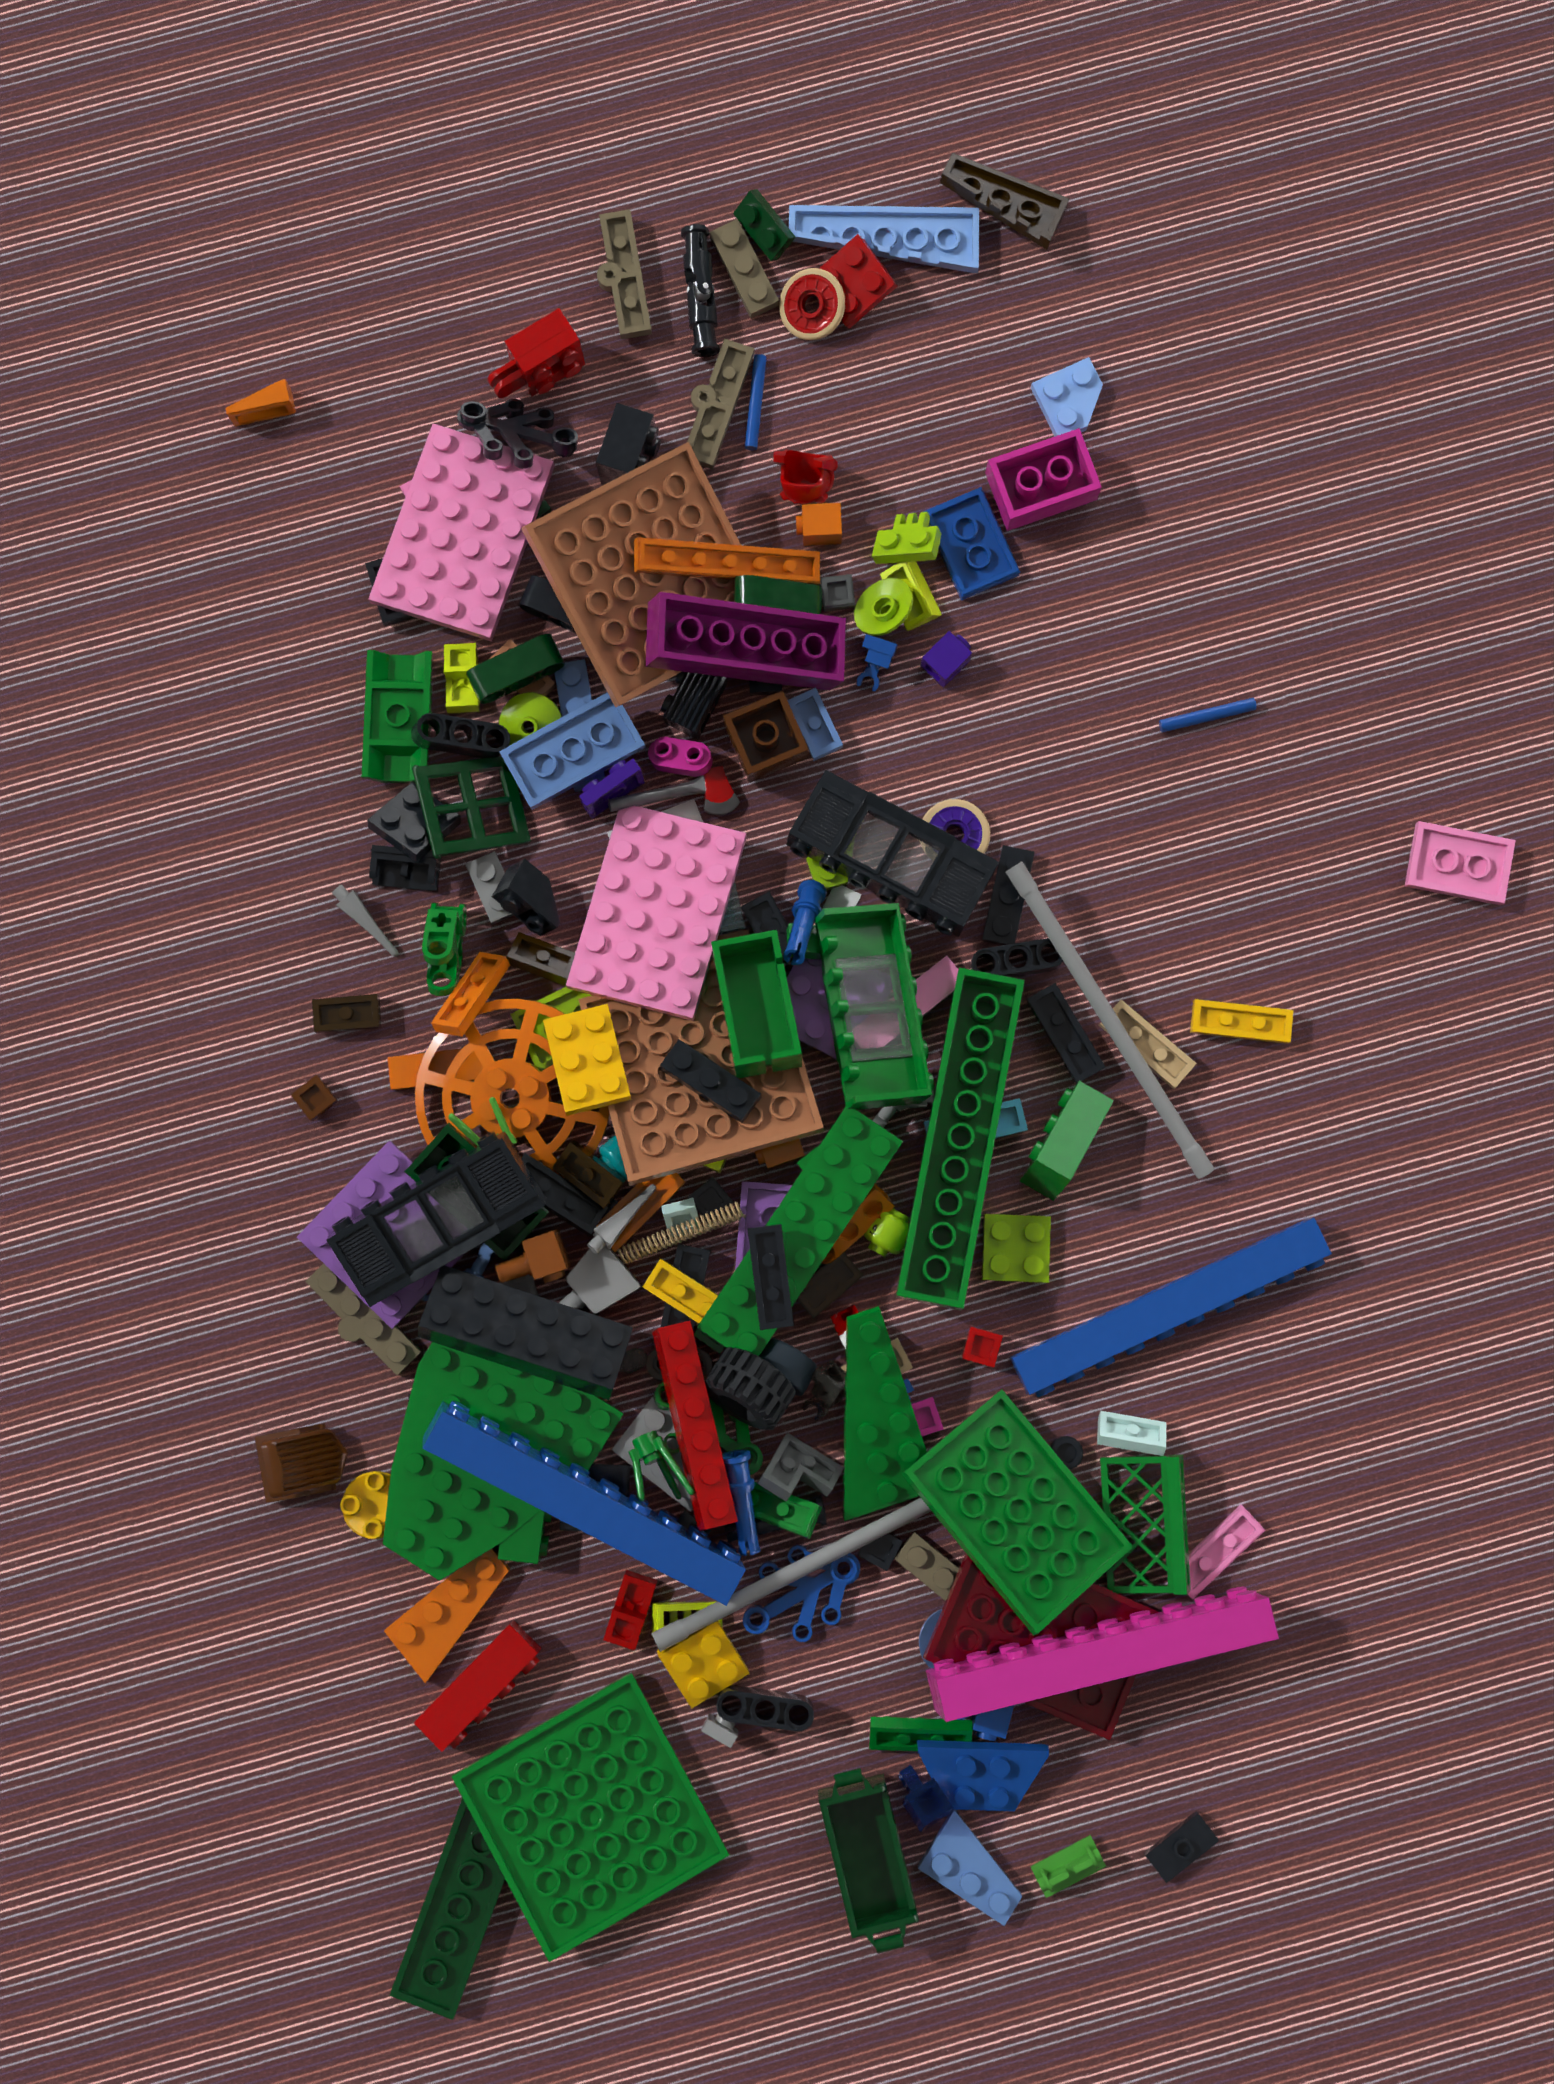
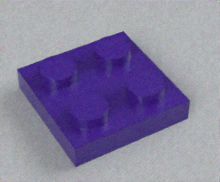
M634 759L628 762L625 760L618 762L609 770L610 775L601 781L594 779L583 787L582 791L584 793L579 795V798L591 819L609 808L608 799L628 795L645 783L641 769Z

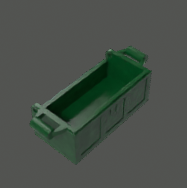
M861 1768L834 1774V1785L819 1789L818 1798L852 1939L866 1935L870 1943L876 1948L877 1954L903 1948L906 1925L918 1922L919 1917L884 1773L865 1777L862 1775ZM900 1928L901 1933L874 1940V1933Z

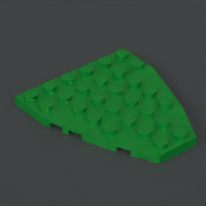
M432 1342L417 1367L391 1468L383 1545L440 1581L505 1541L541 1511L527 1502L422 1449L423 1436L442 1401L448 1404L452 1400L459 1402L470 1409L469 1414L479 1420L482 1416H485L500 1425L499 1430L510 1436L512 1432H516L530 1440L529 1445L538 1451L542 1447L547 1448L560 1456L559 1461L569 1467L572 1463H575L588 1471L624 1413L595 1395Z

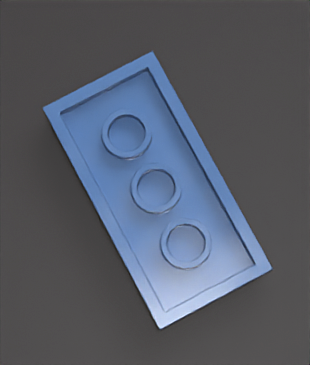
M607 692L499 752L528 805L533 810L641 751L646 746L624 706L615 707Z

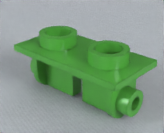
M1091 1835L1030 1867L1042 1892L1048 1898L1105 1868L1106 1865Z

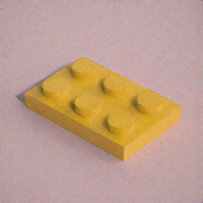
M608 1004L543 1020L566 1116L632 1100Z

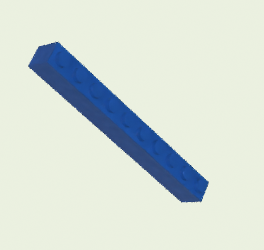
M1307 1218L1011 1356L1010 1359L1026 1394L1031 1395L1035 1393L1036 1397H1041L1055 1390L1053 1384L1065 1379L1067 1383L1082 1378L1085 1376L1083 1370L1095 1365L1097 1369L1112 1364L1115 1362L1113 1356L1125 1351L1127 1355L1142 1350L1145 1348L1143 1342L1155 1337L1157 1341L1163 1340L1175 1334L1173 1328L1185 1323L1187 1327L1202 1322L1205 1320L1203 1314L1215 1309L1217 1313L1234 1307L1235 1303L1233 1300L1245 1295L1247 1299L1264 1293L1265 1289L1263 1286L1273 1281L1277 1285L1288 1282L1295 1278L1293 1272L1303 1267L1307 1271L1318 1268L1325 1264L1323 1258L1332 1253L1315 1218Z

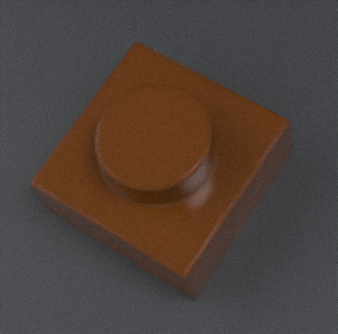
M315 1075L291 1094L310 1121L317 1119L338 1102L319 1075Z

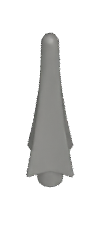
M342 884L339 885L332 892L340 901L336 906L368 931L392 956H397L398 950L378 927L354 890L349 893Z
M654 1184L650 1185L627 1206L594 1228L595 1233L592 1234L594 1238L587 1244L589 1249L595 1254L604 1246L610 1250L625 1227L656 1191L657 1187Z

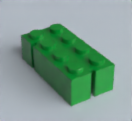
M777 930L712 941L713 959L736 1078L766 1074V1067L772 1066L773 1072L802 1067V1052Z

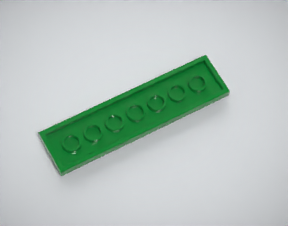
M847 1105L765 1225L782 1224L792 1306L903 1143L902 1140L856 1109H848ZM749 1249L697 1328L726 1348H738L759 1356L777 1328L760 1330Z

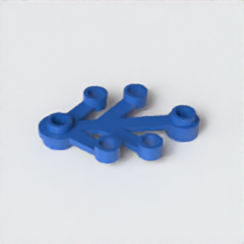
M796 1544L789 1549L788 1559L791 1564L796 1562L791 1556L792 1552L796 1549L802 1550L804 1557L813 1552H809L804 1546ZM849 1553L820 1568L826 1571L814 1578L804 1576L788 1584L796 1588L764 1607L760 1605L750 1606L743 1615L745 1629L752 1634L763 1633L768 1628L771 1618L803 1600L799 1619L792 1628V1635L798 1642L808 1641L812 1636L811 1623L820 1590L831 1583L833 1584L829 1603L822 1608L821 1617L827 1625L837 1624L841 1619L840 1606L845 1587L856 1581L860 1574V1563L857 1557ZM766 1561L759 1568V1577L761 1579L765 1577L762 1571L766 1566L773 1567L775 1572L781 1568H778L774 1562ZM840 1562H847L850 1565V1570L846 1574L838 1572L837 1566ZM830 1608L835 1609L838 1613L837 1618L828 1620L825 1617L826 1610ZM756 1612L760 1613L763 1617V1621L757 1625L750 1621V1616ZM800 1625L806 1626L809 1630L808 1635L799 1637L796 1634L797 1627Z

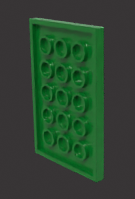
M1002 1389L902 1473L907 1482L1033 1635L1043 1630L1133 1548L1132 1544Z

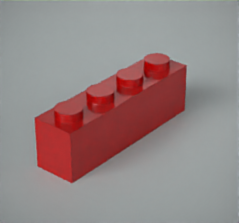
M513 1620L414 1721V1724L441 1752L448 1745L455 1749L468 1735L464 1729L473 1720L479 1724L491 1712L492 1709L488 1704L496 1696L502 1700L516 1686L512 1680L518 1673L522 1671L527 1675L540 1661L536 1655L542 1648Z

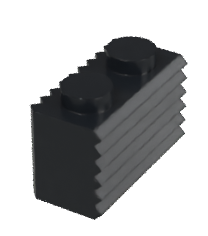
M680 672L675 681L679 686L674 696L667 695L660 711L664 713L663 721L665 724L699 740L727 686V677Z

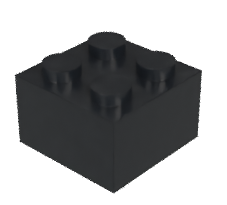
M616 403L596 460L601 485H605L648 463L651 457L655 458L657 456L661 439L657 437L659 428L655 425L654 414Z

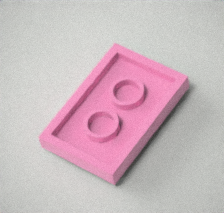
M1418 821L1415 824L1405 887L1503 905L1505 904L1516 840Z

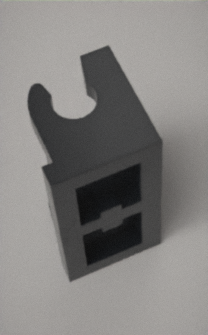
M372 845L369 878H372L373 886L438 892L441 858L436 859L433 857L432 851H429L418 862H415L396 847Z

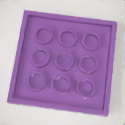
M388 1141L297 1236L366 1305H368L367 1302L360 1295L326 1239L333 1231L331 1226L346 1216H349L351 1220L362 1214L360 1210L362 1207L375 1199H378L380 1203L392 1197L389 1192L405 1182L409 1186L416 1183L404 1172L413 1161L392 1141ZM426 1193L453 1238L468 1230L466 1226L429 1193ZM416 1200L385 1217L412 1262L443 1244ZM465 1253L445 1265L453 1267ZM440 1268L370 1308L391 1329H394L433 1288Z

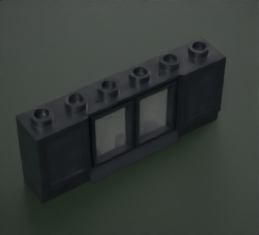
M825 770L792 826L786 844L797 856L812 858L819 862V866L825 871L832 874L838 872L847 877L853 886L860 889L868 888L877 893V897L887 904L899 903V906L905 908L906 913L917 920H923L924 918L935 924V928L939 932L948 936L953 934L957 937L960 936L999 864L995 859L957 840L955 836L878 795L859 788L828 770Z
M494 1131L490 1132L477 1141L479 1146L467 1152L464 1148L457 1151L448 1158L450 1163L438 1169L436 1165L428 1168L418 1175L421 1179L411 1186L407 1182L397 1186L389 1192L392 1197L381 1203L378 1199H375L360 1209L361 1215L352 1220L349 1216H346L331 1226L333 1231L326 1241L369 1307L432 1273L545 1206L546 1197L505 1131L498 1135Z

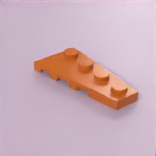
M494 1547L456 1570L384 1630L424 1683L430 1679L510 1571V1567L506 1562L498 1559V1552Z

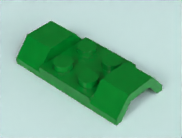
M367 650L362 778L381 783H415L412 771L413 766H428L429 749L418 747L413 742L411 730L422 715L431 713L432 651H424L416 655H389L375 650ZM423 724L421 726L423 734L430 737L431 726Z

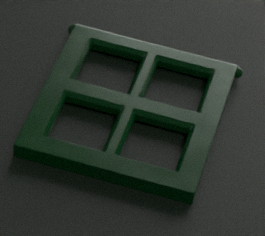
M502 756L420 767L418 765L413 766L412 771L432 853L436 859L446 855L528 844L531 842L517 783ZM499 770L505 797L477 800L471 774ZM457 776L463 802L435 806L429 779ZM508 806L514 832L486 836L480 809ZM466 811L472 838L444 842L437 815Z

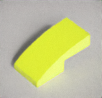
M476 643L444 644L447 713L480 712V703L466 675L468 670L478 665Z

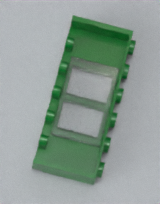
M899 903L824 908L815 917V925L845 1106L847 1105L848 1109L860 1110L920 1104L932 1095L934 1079L932 1074L928 1072L926 1062L928 1046L926 1041L922 1039L921 1027L923 1017L921 1010L917 1008L916 1004L917 983L915 977L911 976L910 963L912 955L909 945H906L904 936L906 920L905 916L900 913Z

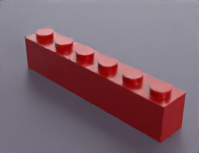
M691 1321L657 1328L652 1332L685 1476L695 1490V1493L690 1495L698 1531L738 1522Z

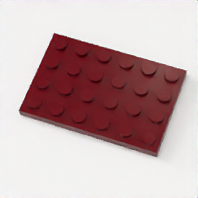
M965 1554L923 1658L932 1663L945 1659H953L954 1663L967 1660L966 1655L973 1652L986 1651L987 1655L1000 1652L999 1647L1005 1644L1019 1643L1021 1647L1033 1644L1032 1639L1038 1636L1051 1634L1054 1639L1065 1636V1630L1084 1626L1086 1631L1098 1628L1097 1623L1102 1620L1116 1618L1118 1622L1130 1620V1614L1149 1610L1150 1615L1159 1612L1093 1583L1043 1630L1033 1635L970 1557ZM1136 1675L1024 1703L1107 1740H1111Z

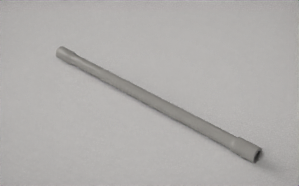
M1023 862L1013 866L1006 871V874L1020 896L1027 902L1178 1143L1184 1158L1198 1179L1214 1171V1166L1200 1144L1191 1135L1042 897L1036 882Z
M919 1498L733 1593L727 1606L717 1601L684 1619L676 1620L651 1633L655 1643L661 1652L685 1640L694 1632L931 1512V1510Z

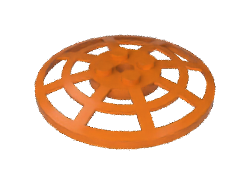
M518 998L486 1002L477 1016L499 1009L526 1010L521 1028L499 1029L480 1035L473 1021L465 1032L469 1043L455 1056L446 1075L428 1070L436 1051L449 1034L438 1033L434 1037L423 1056L417 1073L415 1087L416 1114L420 1130L427 1145L435 1137H433L429 1129L425 1114V1083L443 1088L442 1105L446 1122L454 1126L465 1137L466 1135L448 1118L449 1114H454L452 1091L470 1095L473 1113L461 1120L471 1130L481 1125L488 1132L494 1131L495 1134H500L502 1130L489 1102V1099L494 1097L514 1137L517 1138L525 1135L535 1152L529 1154V1156L537 1161L541 1160L546 1167L557 1174L559 1173L552 1168L557 1161L553 1153L567 1140L576 1121L596 1125L593 1135L585 1147L594 1155L603 1140L610 1120L608 1106L599 1108V1112L589 1110L566 1116L563 1104L551 1102L549 1082L557 1078L554 1064L540 1071L535 1065L526 1061L530 1043L536 1044L551 1055L548 1039L533 1033L538 1015L542 1014L552 1018L564 1015L565 1013L538 1001ZM500 1039H517L513 1058L498 1061L494 1060L486 1044ZM475 1052L484 1069L480 1071L474 1082L456 1078L463 1062L471 1053ZM511 1088L518 1092L520 1100L517 1106L508 1107L503 1103L502 1095L506 1089ZM547 1115L565 1118L559 1133L549 1144H546L537 1128L543 1123Z

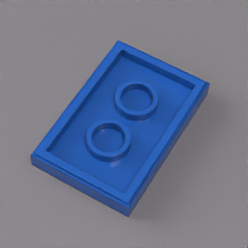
M982 487L923 511L929 513V526H938L942 535L938 551L961 601L1020 576L1019 567Z

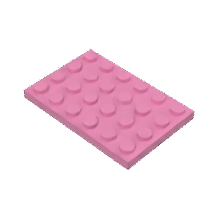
M432 424L368 598L370 603L492 642L528 542L521 528L536 520L555 467L554 461L533 455V465L530 468L521 469L514 465V453L511 448L504 445L502 457L497 460H489L483 455V444L478 437Z
M635 805L618 810L566 983L567 989L694 1021L713 956L711 942L717 941L746 842V833Z

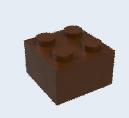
M783 691L723 715L724 726L749 783L808 759L809 749Z

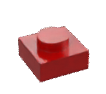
M970 1326L961 1359L994 1368L1003 1335Z

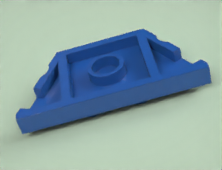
M917 1740L918 1753L946 1809L1015 1811L1049 1757L1048 1744Z

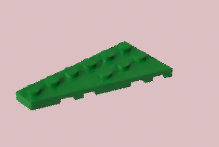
M879 1306L847 1316L846 1319L847 1364L844 1416V1505L842 1512L844 1521L918 1497L919 1495L903 1477L902 1473L927 1453Z

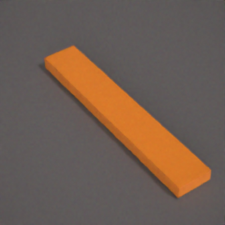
M638 537L634 539V572L735 580L737 576L754 575L818 585L820 584V552Z

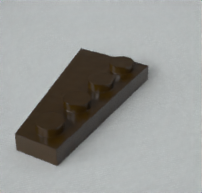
M952 153L940 179L942 185L1046 250L1053 239L1070 199L955 153Z

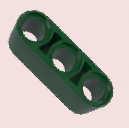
M742 575L735 578L734 602L821 614L822 587L775 578Z
M543 634L472 667L467 671L466 675L479 703L487 704L559 671L564 667L565 662L552 635Z

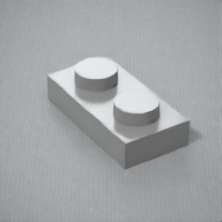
M494 851L465 864L491 924H496L514 916L512 913L505 911L500 903L491 897L505 874L497 853Z

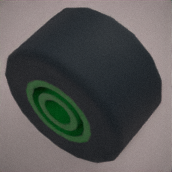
M771 1338L759 1355V1357L772 1364L785 1375L795 1389L796 1396L804 1394L818 1371L817 1365L808 1356L776 1338Z

